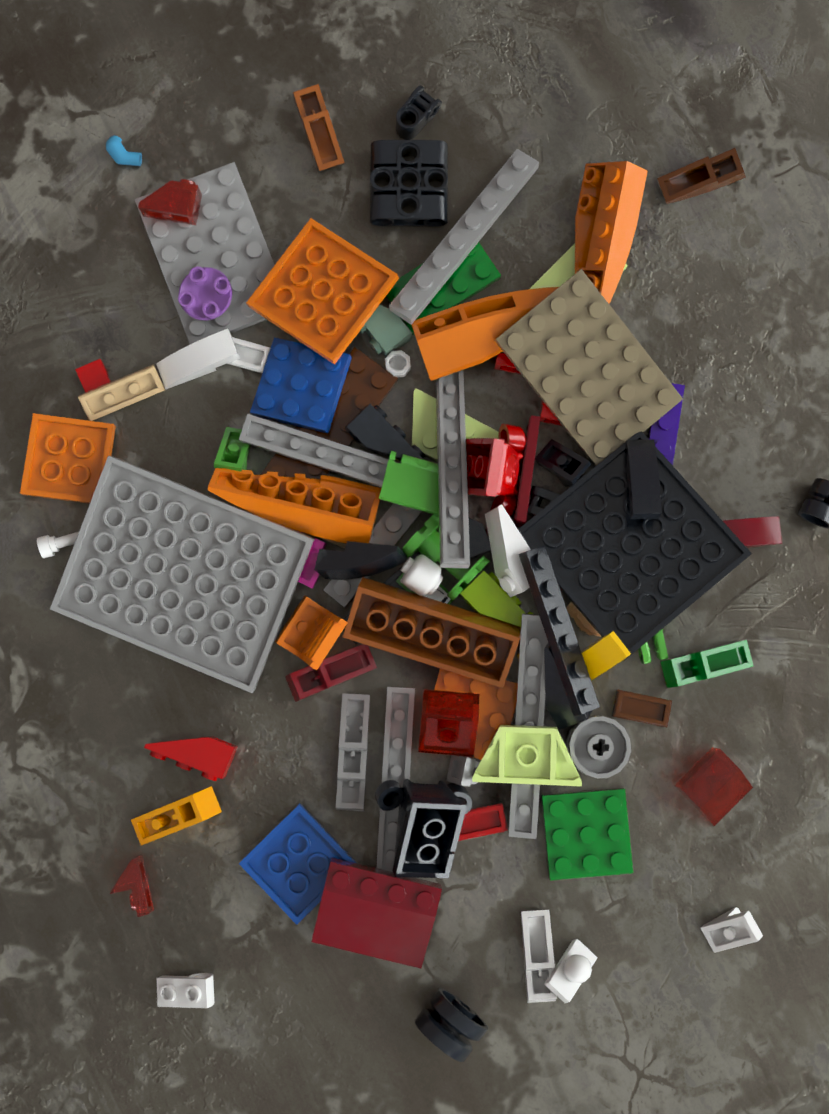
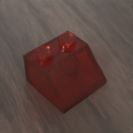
M424 689L418 752L474 757L479 721L480 694Z
M714 747L674 785L713 826L753 788L740 768L721 749Z

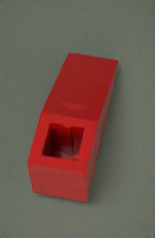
M214 736L152 742L145 744L144 748L151 750L149 755L164 761L166 757L177 761L175 764L177 767L191 771L193 767L202 771V777L217 781L218 778L223 779L226 777L238 746Z

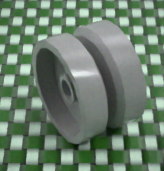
M599 715L589 716L588 720L574 724L569 729L565 740V746L576 769L585 775L597 779L609 778L619 773L628 763L631 753L630 738L625 728L616 720ZM598 741L601 743L599 751L592 749L593 744H598Z

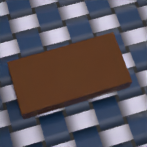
M617 689L612 717L667 728L672 700Z

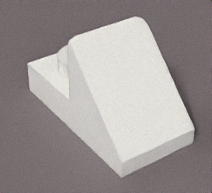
M737 907L701 927L714 953L758 942L763 937L750 911L740 912Z

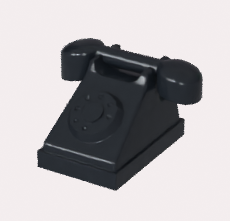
M405 779L403 787L395 780H387L381 783L375 792V799L380 809L390 811L399 807L395 858L392 869L394 876L449 878L464 816L472 808V799L466 788L455 783L446 785L443 781H439L438 784H422Z

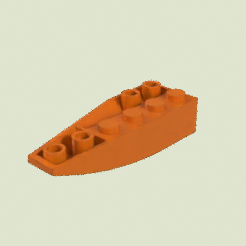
M628 161L586 164L575 216V274L582 269L609 304L631 249L648 172Z

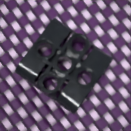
M377 140L371 143L370 223L372 225L437 227L448 223V144L441 140ZM412 154L416 158L413 161H406L403 159V156ZM386 180L389 184L385 187H379L376 185V182ZM406 180H412L416 184L413 187H405L402 183ZM432 180H439L442 185L440 187H432L429 183ZM410 205L416 210L413 213H405L402 209Z

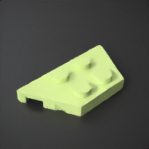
M415 388L413 394L412 446L415 444L425 456L438 462L436 398ZM465 414L466 438L498 439V431Z
M500 725L472 777V782L582 786L581 777L557 727Z

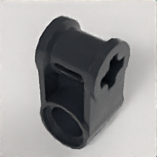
M419 85L412 92L409 99L397 112L396 132L402 139L410 140L415 138L423 127L435 117L442 106V101L440 99L435 100L427 94L422 85ZM405 120H410L414 124L408 126L404 125L402 122Z

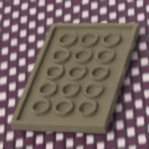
M582 269L494 340L594 466L598 465L633 435L641 431L644 432L683 400L678 391Z

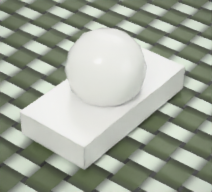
M578 939L572 940L544 984L564 1003L570 1002L581 983L590 977L591 967L597 957Z

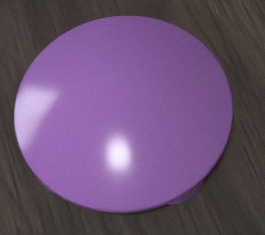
M197 266L192 268L183 279L179 288L178 302L189 316L197 320L206 321L221 316L227 310L232 300L230 281L221 271L210 267L202 268Z

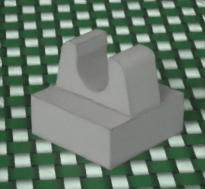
M452 753L446 781L468 787L471 784H477L478 782H472L474 767L477 768L480 762L470 757Z

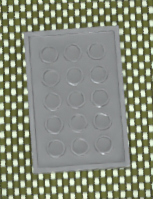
M235 162L135 199L189 344L225 329H229L230 333H234L267 320L249 308L246 302L274 267V262ZM197 266L202 268L210 267L221 271L228 278L232 286V300L229 307L221 316L212 320L203 321L192 318L183 310L178 302L179 288L183 279L192 268Z

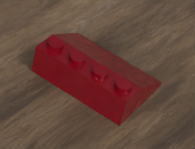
M332 857L311 942L421 969L434 925L442 886L439 883L414 877H395L394 873Z

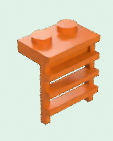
M304 595L274 642L317 670L348 622Z

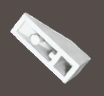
M500 505L487 512L485 518L495 575L499 579L501 588L512 597L530 588L518 554L531 549L504 507Z

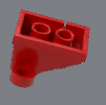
M503 423L499 428L498 439L466 438L468 495L496 497L492 503L491 510L502 505L510 517L516 509L517 501L515 496L518 493V490H516L521 458H523L522 452L526 445L525 433L521 427Z

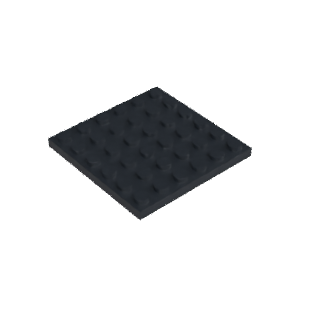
M641 431L633 435L628 440L649 439ZM625 442L518 530L531 550L543 546L546 547L559 588L601 637L614 631L631 653L628 656L630 657L752 553L657 448L662 514L659 519H630Z

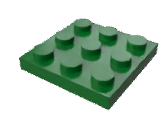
M624 788L541 795L549 880L633 873L626 791Z

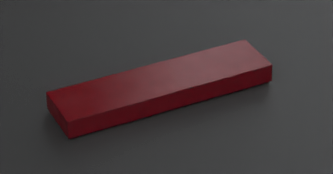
M531 415L527 424L526 445L523 452L514 524L517 528L523 526L527 518L541 418L539 416Z

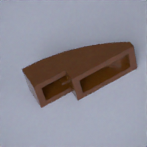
M733 148L710 159L708 156L657 179L665 201L669 204L716 190L744 179L746 176L737 151Z

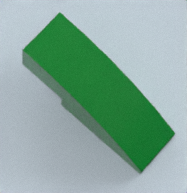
M747 640L660 661L667 688L710 679L754 666Z

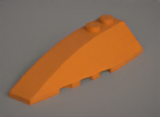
M215 468L208 485V491L259 517L296 531L345 544L347 541L370 543L380 503L379 495L381 491L379 487L328 475H321L320 479L306 478L305 474L295 473L294 477L278 476V472L269 471L263 475H254L252 470H242L240 472L225 468Z

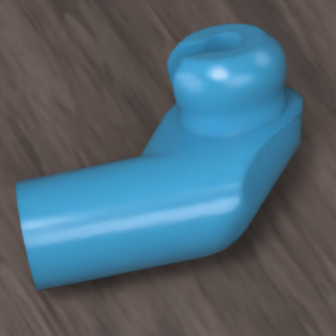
M116 135L109 137L106 141V150L117 164L141 166V153L128 152L122 145L120 137Z

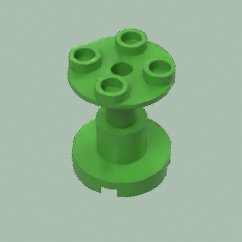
M432 515L402 548V551L407 555V559L409 557L412 558L419 551L436 563L438 561L440 563L439 532L437 531L439 529L438 515ZM483 555L471 569L445 568L459 581L447 596L454 601L490 561Z

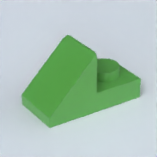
M226 427L214 462V468H225L240 472L247 470V456L251 445L239 441L242 429Z

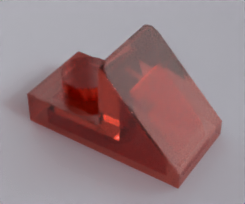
M142 855L136 856L129 862L110 894L132 889V894L129 897L130 905L133 911L136 910L137 917L149 915L154 910Z

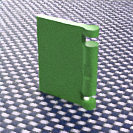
M391 451L379 499L439 516L438 464L405 454L402 455L400 463L394 462L396 452Z

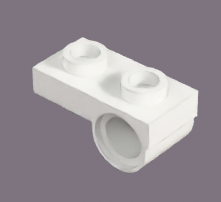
M198 973L189 976L162 975L156 978L158 1007L209 1008L215 1003L212 973Z

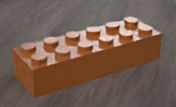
M362 577L343 634V638L503 688L520 641L521 627Z

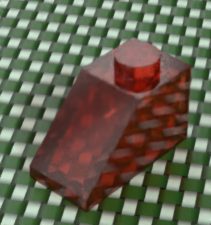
M181 179L180 182L171 180L141 200L138 208L143 217L196 225L202 193L199 186L191 180Z

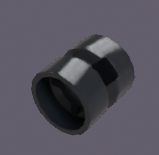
M816 478L808 492L811 498L804 500L798 514L812 524L829 529V480Z

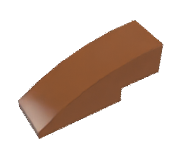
M319 84L293 92V97L318 170L322 171L343 164L344 159Z

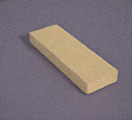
M153 364L83 393L78 398L89 421H93L165 391V387Z

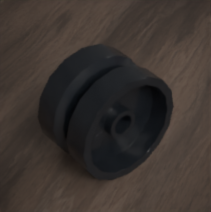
M438 988L430 999L434 1010L423 1008L415 1019V1024L424 1036L441 1051L459 1062H464L473 1050L469 1039L480 1041L487 1032L488 1026L462 1000L449 991Z

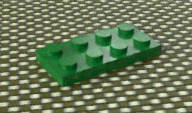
M479 242L417 319L460 305L501 279V274ZM423 263L398 279L386 295L390 304ZM401 318V320L412 332V335H414L412 325Z

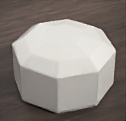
M402 350L391 351L385 358L386 370L397 378L405 377L411 370L410 356Z

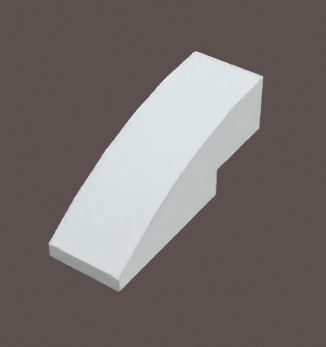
M225 329L178 350L156 363L165 389H169L214 372L217 367L238 360L240 357L229 329Z
M549 910L522 911L521 923L527 1003L556 1001L557 996L544 984L555 968Z

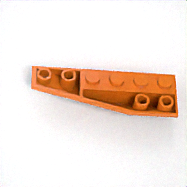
M559 287L520 290L488 296L415 320L412 328L430 380L432 381L481 364L503 352L494 340Z

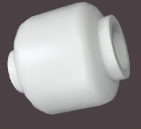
M418 555L415 559L409 557L400 570L404 573L402 583L420 596H424L427 593L432 595L443 580V576H441L442 569L425 555Z

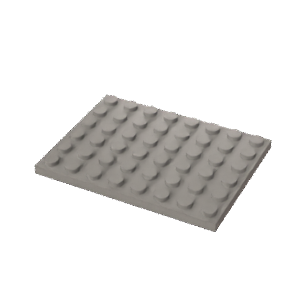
M108 456L50 610L253 693L315 539L131 463Z

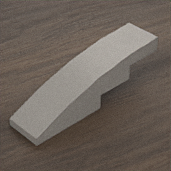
M342 693L336 810L364 811L370 695Z

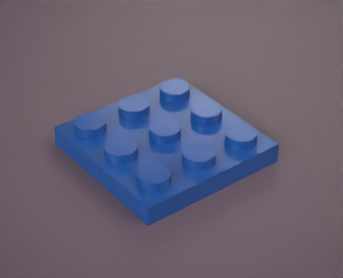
M274 337L250 413L256 417L328 434L352 357L350 354L343 353L334 365L302 343Z
M299 804L239 865L297 925L321 902L332 857L353 863L357 862Z

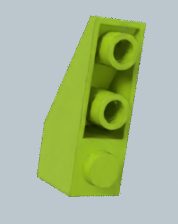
M483 571L459 595L476 613L521 627L522 614H526L519 607L522 602L516 596L510 597L500 587L499 579L494 573L490 572L487 574Z

